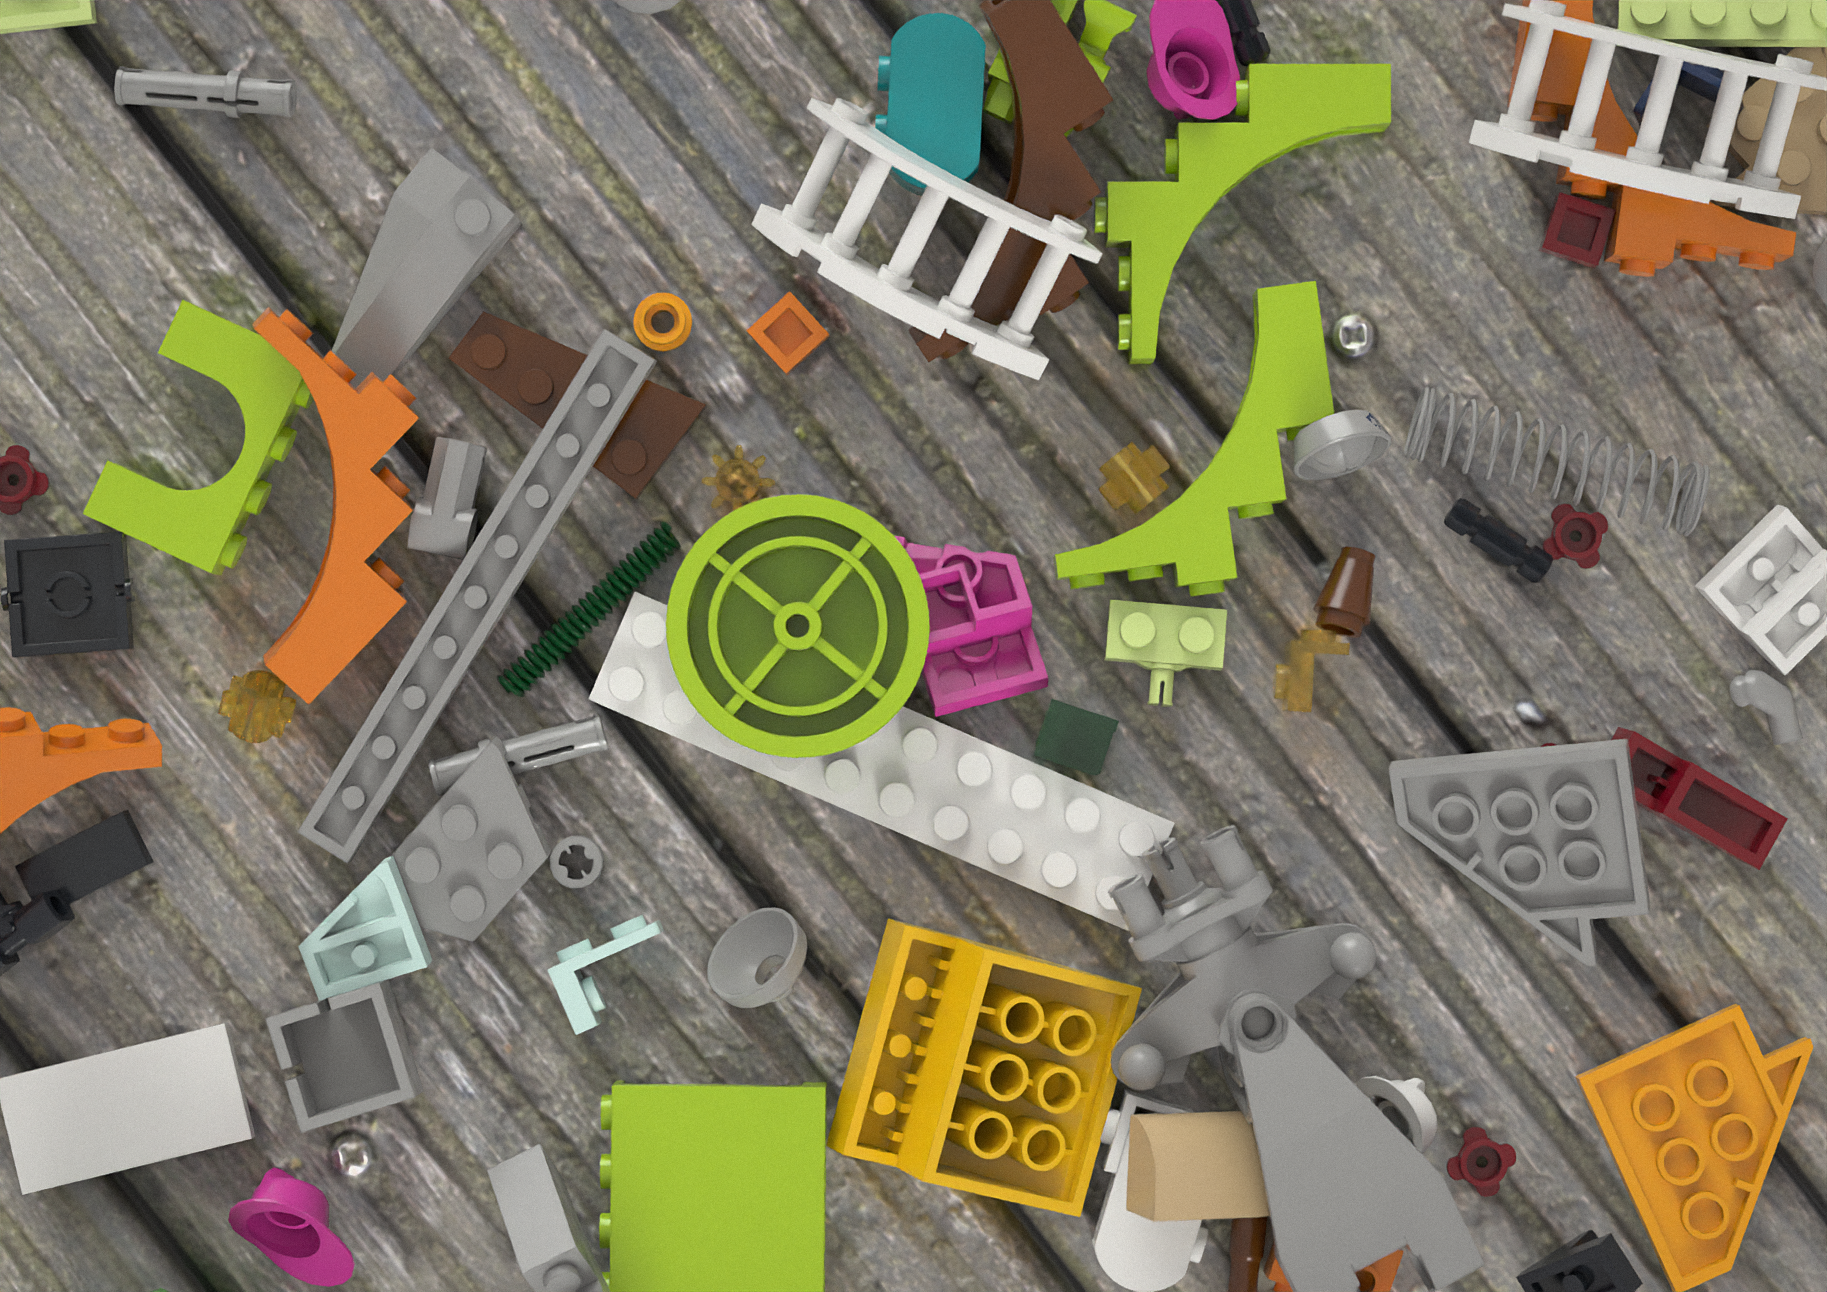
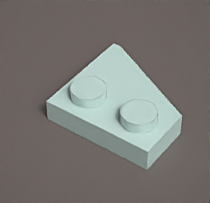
M394 856L385 858L298 946L319 1001L426 968L432 962V957Z

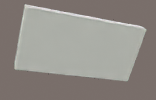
M228 1022L0 1078V1104L22 1195L255 1137Z

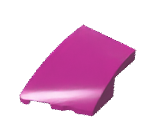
M894 536L913 561L927 598L930 630L922 675L935 717L1048 687V675L1031 627L1033 606L1016 555L993 551L975 553L966 547L945 544L943 548L907 543L905 537Z

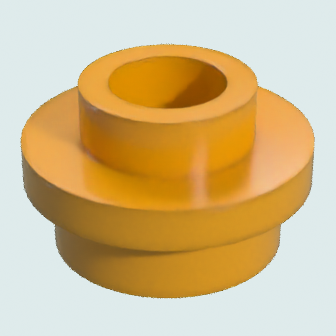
M666 292L655 293L646 297L638 305L633 319L634 330L640 341L648 348L660 352L671 351L680 347L688 339L692 330V315L686 303L678 296ZM667 312L674 317V326L669 332L659 333L653 329L652 322L658 313Z

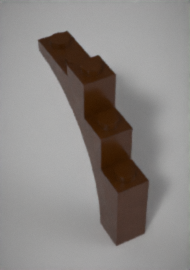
M985 0L978 6L999 45L1012 91L1015 141L1010 182L1004 201L1052 222L1055 215H1060L1073 221L1091 208L1093 203L1090 199L1101 193L1064 133L1072 128L1075 132H1079L1096 123L1105 114L1103 107L1112 102L1113 98L1050 0ZM1010 227L971 305V308L975 311L973 317L994 326L1011 318L1047 243ZM1070 253L1039 315L1048 310L1051 313H1056L1067 308L1079 298L1081 294L1079 289L1089 283ZM914 326L908 330L928 362H931L938 356L941 359L950 358L969 344V342L946 333L947 329H944L940 339Z

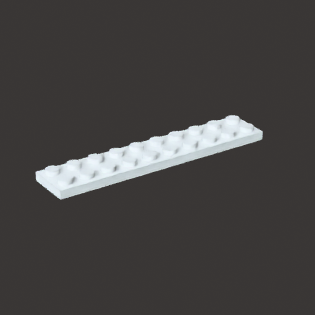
M634 592L589 696V700L1129 931L1108 890L1120 881L1133 875L1138 876L1139 874L1143 875L1145 884L1148 887L1153 873L1147 862L1143 859L1142 853L1154 845L1156 850L1158 849L1160 854H1162L1163 850L1159 842L1169 838L1175 824L1174 822L906 707H902L884 727L866 740L848 749L829 755L790 758L760 753L744 747L712 727L693 707L681 689L668 652L666 640L667 605Z

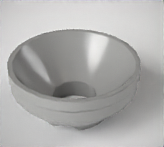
M775 907L762 908L743 916L727 929L712 951L707 969L708 982L711 988L722 999L729 1002L732 1006L739 1008H753L772 1001L782 1000L794 990V983L803 972L807 951V940L803 929L792 915L783 909ZM784 963L780 970L763 985L767 973L774 966Z

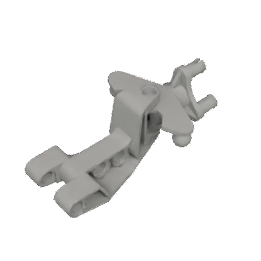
M1235 825L1224 827L1210 834L1200 843L1202 848L1206 850L1224 886L1222 888H1208L1204 882H1196L1178 846L1176 837L1167 838L1159 842L1169 862L1167 866L1159 850H1156L1153 845V847L1142 853V857L1147 862L1165 897L1161 903L1164 908V915H1161L1142 874L1138 876L1133 875L1111 887L1108 893L1116 903L1132 935L1128 941L1138 961L1176 962L1180 972L1115 1044L1111 1051L1110 1064L1116 1077L1130 1088L1143 1091L1152 1089L1157 1085L1181 1083L1191 1054L1218 1046L1227 1086L1247 1123L1253 1124L1273 1228L1274 1252L1293 1292H1360L1358 1288L1360 1283L1355 1272L1402 1247H1405L1416 1271L1429 1292L1438 1291L1483 1267L1482 1257L1441 1173L1296 1024L1297 1015L1294 1005L1311 991L1340 999L1358 978L1365 977L1373 969L1376 962V950L1368 934L1362 928L1349 923L1255 934L1250 924L1273 892V889L1264 871H1256L1237 833L1238 830Z

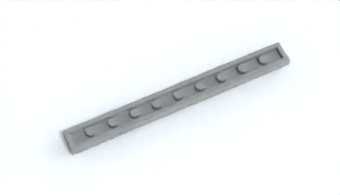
M603 330L298 830L299 834L346 863L353 860L657 360L610 331Z

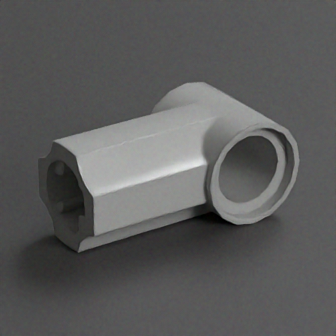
M436 437L424 495L418 498L411 518L408 548L464 560L473 544L477 526L478 510L474 509L486 460V447L459 440Z

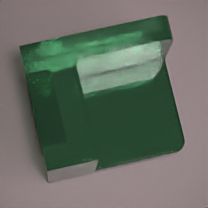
M1050 699L1032 755L1091 775H1098L1101 772L1113 732H1116L1119 721Z

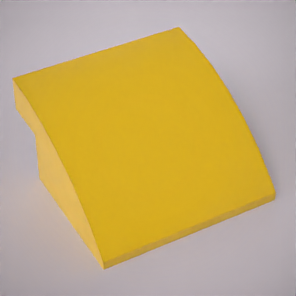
M888 918L826 1146L845 1156L897 1167L922 1182L1080 1217L1099 1150L1100 1138L1118 1079L1113 1073L1110 1064L1111 1051L1117 1041L1133 1024L1142 988L1047 960Z

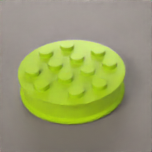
M804 494L780 495L749 503L729 513L710 527L693 545L683 560L671 588L666 615V640L671 664L681 689L698 713L717 731L744 747L760 753L790 758L817 757L839 752L861 743L884 727L901 710L919 680L927 654L930 630L927 598L921 578L910 556L894 535L867 513L849 504L822 496Z

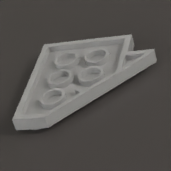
M1628 739L1391 761L1389 775L1397 824L1587 967L1596 966L1598 960L1593 919L1649 914L1650 898Z

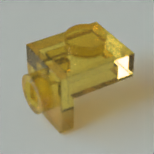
M1302 629L1300 640L1286 641L1285 664H1275L1273 677V698L1283 699L1282 711L1303 713L1312 711L1314 655L1347 656L1350 652V643L1336 642V631Z

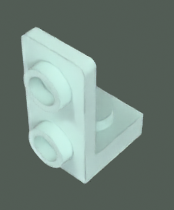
M640 915L611 928L614 940L592 948L588 938L556 952L560 963L549 968L547 971L575 1035L598 1026L602 1022L598 1011L606 1008L605 1001L594 977L589 976L583 979L580 968L663 932L664 929L660 920L647 925L643 915Z

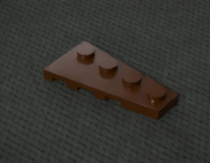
M483 311L448 358L543 429L588 355ZM645 380L593 467L635 499H638L707 408V405Z

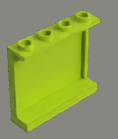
M616 1080L612 1085V1095H602L600 1112L601 1130H611V1154H601L600 1189H611L610 1213H601L599 1223L600 1249H610V1272H602L610 1292H825L827 1082H803V1085L625 1084V1080Z

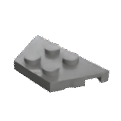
M496 736L391 855L394 856L420 928L469 941H474L548 858L551 852L540 825L536 824L532 819L530 803L521 784L517 785L504 755L507 751L503 742Z

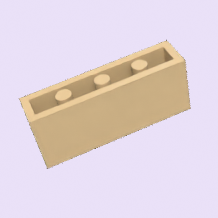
M1241 1111L1130 1115L1126 1210L1153 1222L1269 1217V1206L1253 1124L1247 1123Z

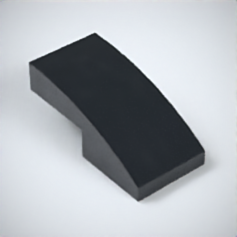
M125 810L16 865L15 868L31 900L42 892L57 889L66 902L71 905L97 890L120 881L152 864L154 861L129 811Z

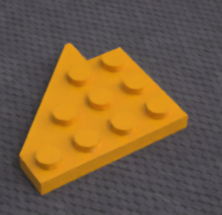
M1733 1004L1575 1076L1673 1292H1684L1732 1269L1814 1047L1810 1038L1803 1037L1766 1055H1762L1740 1005Z

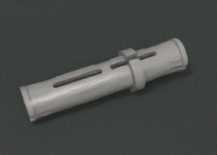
M120 66L116 72L114 86L115 100L118 105L135 104L225 111L226 116L230 118H240L243 113L280 115L292 118L295 113L297 88L294 79L245 77L242 71L230 70L227 76L178 71L130 69Z
M599 713L594 714L592 717L502 741L507 751L504 756L513 775L601 750H609ZM490 739L479 741V748L439 759L433 758L428 760L432 782L438 797L443 796L489 744Z

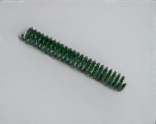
M660 521V527L663 531L659 528H653V533L657 538L651 534H646V539L650 545L646 541L640 540V547L643 551L638 547H633L635 556L631 553H626V559L630 564L625 560H619V565L624 572L619 567L612 566V571L617 578L610 572H606V579L609 583L604 579H599V585L602 589L597 585H592V591L597 597L591 592H585V597L591 605L585 599L578 598V603L583 610L577 605L572 604V610L576 616L570 611H565V617L570 623L564 618L558 617V623L565 631L558 625L551 624V629L558 638L549 630H544V635L550 643L539 636L537 641L543 649L536 643H531V648L538 657L530 650L524 649V655L532 665L522 656H517V661L524 670L515 662H510V667L517 676L509 669H504L503 671L511 683L502 675H497L498 682L508 694L512 692L518 697H524V690L531 691V684H538L537 677L545 678L544 670L551 672V664L558 665V658L565 659L564 651L572 652L571 645L579 646L578 638L585 640V632L592 633V626L599 627L598 619L606 620L604 612L613 614L611 605L613 607H620L618 599L626 601V594L633 595L632 587L640 588L638 580L647 582L645 573L647 575H654L652 567L660 569L659 561L667 563L666 555L674 556V551L671 547L675 550H681V545L671 532L672 527L665 521Z

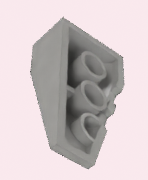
M433 148L425 154L393 193L332 349L357 374L349 382L355 388L371 372L382 381L390 374L395 376L522 224L511 210Z

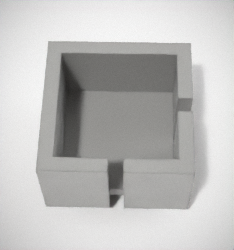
M389 979L266 1018L281 1070L293 1067L302 1062L305 1073L285 1081L300 1133L414 1098L424 1091Z

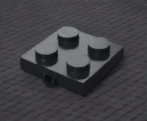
M119 531L4 540L7 587L1 589V605L4 611H9L12 657L22 658L134 649L131 602H135V597L131 592V585L134 584L133 578H129L125 533ZM8 593L10 594L11 598L10 604L8 602Z

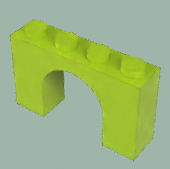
M182 299L158 353L218 381L231 392L241 408L245 423V440L241 454L233 468L223 478L214 484L196 490H175L120 464L107 460L83 514L211 574L222 576L225 567L233 569L242 556L247 543V537L241 533L250 513L259 515L268 500L272 484L267 482L266 479L275 460L283 462L294 444L297 430L291 428V425L300 406L308 409L314 399L300 372L261 335Z

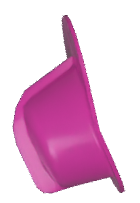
M1154 0L1149 15L1153 54L1149 59L1146 71L1148 87L1152 95L1165 109L1173 112L1176 119H1187L1195 116L1201 119L1215 120L1228 115L1238 104L1236 101V81L1240 80V74L1235 60L1229 25L1223 9L1216 0Z
M272 1168L265 1173L250 1200L241 1201L230 1209L228 1221L233 1230L245 1240L254 1244L278 1267L294 1278L312 1285L330 1287L341 1285L352 1277L355 1263L351 1251L329 1229V1203L325 1194L316 1186L298 1180L279 1168Z

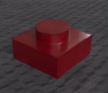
M1559 192L1555 197L1538 251L1596 268L1599 264L1616 210Z

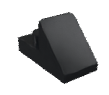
M1593 1230L1580 1234L1522 1271L1516 1277L1525 1292H1635L1643 1284L1613 1235L1609 1233L1598 1238Z

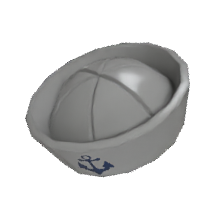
M1367 410L1343 411L1326 416L1302 429L1294 438V474L1304 480H1323L1352 473L1383 456L1391 446L1392 437L1377 418Z

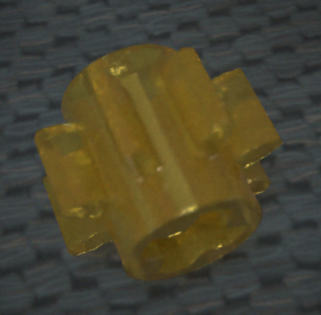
M1132 441L1099 468L1108 481L1099 487L1098 490L1115 511L1126 503L1136 515L1169 488L1160 475L1169 469L1170 465L1154 445L1142 453Z
M737 445L734 451L735 459L725 462L716 454L711 456L719 469L716 477L702 478L701 483L707 487H716L719 495L712 500L710 505L714 510L728 502L733 505L734 511L749 503L761 500L758 496L762 488L776 486L775 480L761 478L758 473L767 461L764 455L757 457L750 463L744 460L745 453L742 446ZM737 467H743L746 476L755 479L754 487L745 488L742 498H734L733 491L729 487L723 486L724 478L733 477Z
M253 670L244 674L242 678L236 675L232 676L229 690H224L222 693L218 714L231 717L228 731L232 732L239 739L249 743H262L269 740L272 735L277 738L283 736L285 724L291 723L296 699L283 697L286 684L278 676L268 671Z

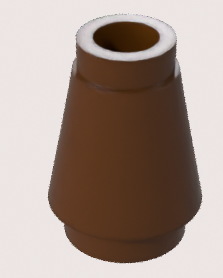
M1345 546L1341 548L1340 556L1337 558L1313 608L1318 614L1315 622L1318 628L1335 635L1358 638L1361 636L1363 626L1370 624L1374 577L1373 565L1376 558L1373 553L1356 547Z

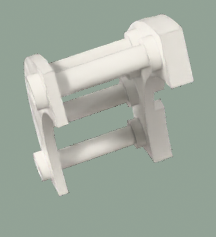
M1531 0L1529 7L1504 4L1502 15L1530 22L1531 24L1508 113H1501L1499 123L1474 120L1469 140L1470 144L1532 162H1538V159L1570 167L1569 172L1707 204H1709L1710 200L1736 204L1735 208L1738 210L1795 219L1801 196L1780 190L1781 179L1776 177L1800 87L1804 86L1827 91V78L1811 74L1813 62L1778 54L1776 64H1770L1663 41L1564 16L1567 5L1551 0ZM1554 29L1592 39L1568 131H1561L1560 139L1533 132L1536 122L1530 120ZM1616 45L1659 55L1635 147H1628L1626 156L1596 149L1597 138L1592 137ZM1683 61L1725 70L1700 161H1693L1691 170L1662 164L1664 155L1658 153ZM1748 75L1777 81L1753 170H1746L1744 180L1728 178L1729 169L1723 166Z
M811 98L807 109L830 126L793 204H786L783 211L761 204L751 225L791 256L798 257L801 249H803L821 262L817 273L875 307L939 339L944 329H947L946 333L973 344L972 354L1039 380L1049 359L1031 344L1034 336L1030 331L1069 253L1098 264L1103 253L1084 239L1087 230L1078 223L1060 215H1055L1052 222L948 173L898 144L867 123L866 119L869 113L851 102L836 98L832 106ZM849 140L871 152V155L834 232L825 234L815 226L818 219L814 216V213ZM894 166L923 182L927 187L889 265L882 264L879 269L856 255L859 248L854 243L891 167ZM948 197H951L988 216L950 295H943L939 301L911 287L914 279L910 275ZM1012 227L1047 243V246L1009 322L1002 321L1000 327L973 317L975 311L971 308V305L1009 228Z

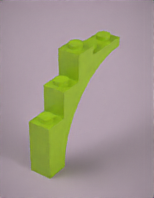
M1249 64L1245 72V80L1236 81V101L1238 104L1234 107L1235 116H1245V123H1178L1175 130V139H1165L1164 173L1175 174V181L1107 182L1105 197L1094 198V232L1105 233V248H1128V256H1118V291H1128L1129 314H1118L1117 339L1118 350H1129V364H1152L1155 360L1160 310L1172 270L1191 234L1217 202L1255 170L1295 149L1337 136L1384 132L1391 124V64Z
M1316 281L1257 288L1252 295L1254 345L1247 387L1231 430L1202 474L1176 501L1144 524L1101 544L1055 554L1053 561L1056 580L1069 579L1070 589L1105 585L1104 574L1127 571L1128 581L1164 577L1162 566L1172 565L1175 588L1189 586L1190 597L1225 592L1224 581L1237 578L1228 510L1237 509L1239 519L1273 515L1272 504L1281 503L1286 500L1277 433L1286 432L1287 442H1292L1302 429L1317 420L1334 414Z

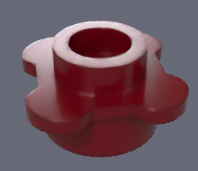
M20 445L10 446L6 450L5 456L0 457V511L7 515H16L22 510L24 502L34 495H44L49 489L48 476L36 470L30 462L29 450ZM16 474L19 477V483L12 486L9 483V478L11 475Z
M1570 504L1556 506L1551 512V519L1554 522L1550 537L1543 542V550L1549 553L1553 560L1566 558L1576 561L1578 566L1583 569L1594 567L1600 560L1598 548L1602 542V534L1608 530L1606 517L1599 512L1591 514L1577 512ZM1572 531L1580 533L1581 538L1578 542L1571 540L1570 534Z
M1471 1127L1464 1132V1144L1457 1156L1448 1159L1446 1169L1452 1179H1464L1476 1187L1478 1194L1490 1197L1499 1191V1182L1504 1178L1507 1168L1515 1164L1516 1152L1507 1143L1498 1144L1489 1139L1484 1129ZM1480 1156H1484L1487 1160L1484 1167L1476 1165V1159Z

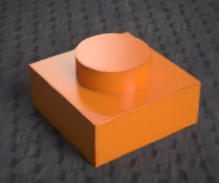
M790 291L746 330L750 337L786 376L830 337L829 333Z

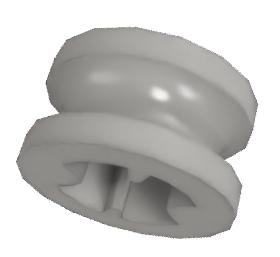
M570 836L561 840L554 847L550 856V869L554 878L560 884L569 888H583L594 883L601 876L604 868V854L601 847L593 839L586 836ZM572 845L585 847L584 856L588 859H593L591 872L588 873L587 870L581 871L582 879L570 877V867L561 864V857L564 851L568 854L573 853Z

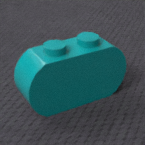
M930 13L918 16L908 21L896 32L891 40V56H879L877 91L889 92L887 115L876 114L875 128L916 155L967 183L978 173L980 161L986 44L978 31L968 22L954 15ZM894 166L891 167L889 173L900 186L916 195H923L927 187L926 184Z

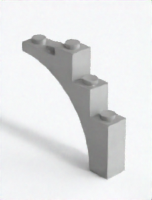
M538 1144L488 1169L487 1172L521 1273L534 1292H610L575 1212L563 1177L543 1147Z

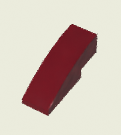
M1618 727L1611 740L1628 739L1636 804L1724 853L1760 870L1788 818L1693 762L1681 759L1639 733Z

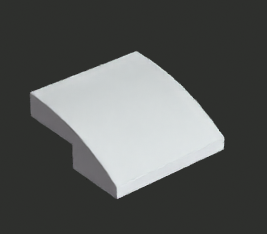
M1777 504L1695 585L1697 590L1721 616L1783 675H1786L1827 635V550L1818 544L1790 510L1784 506Z

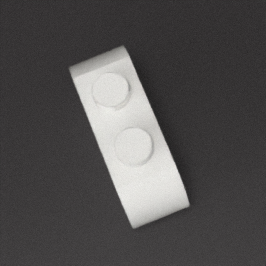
M1151 1112V1113H1147V1114H1161V1113ZM1129 1129L1116 1174L1112 1173L1092 1237V1244L1099 1264L1113 1281L1127 1289L1138 1292L1160 1291L1174 1285L1186 1275L1189 1261L1200 1262L1208 1237V1229L1200 1227L1202 1220L1153 1222L1126 1210Z

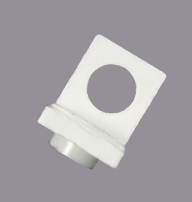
M1124 1089L1119 1109H1109L1100 1138L1101 1143L1108 1144L1102 1162L1104 1171L1114 1174L1117 1172L1130 1129V1115H1134L1136 1106L1161 1114L1194 1113V1111L1190 1108Z

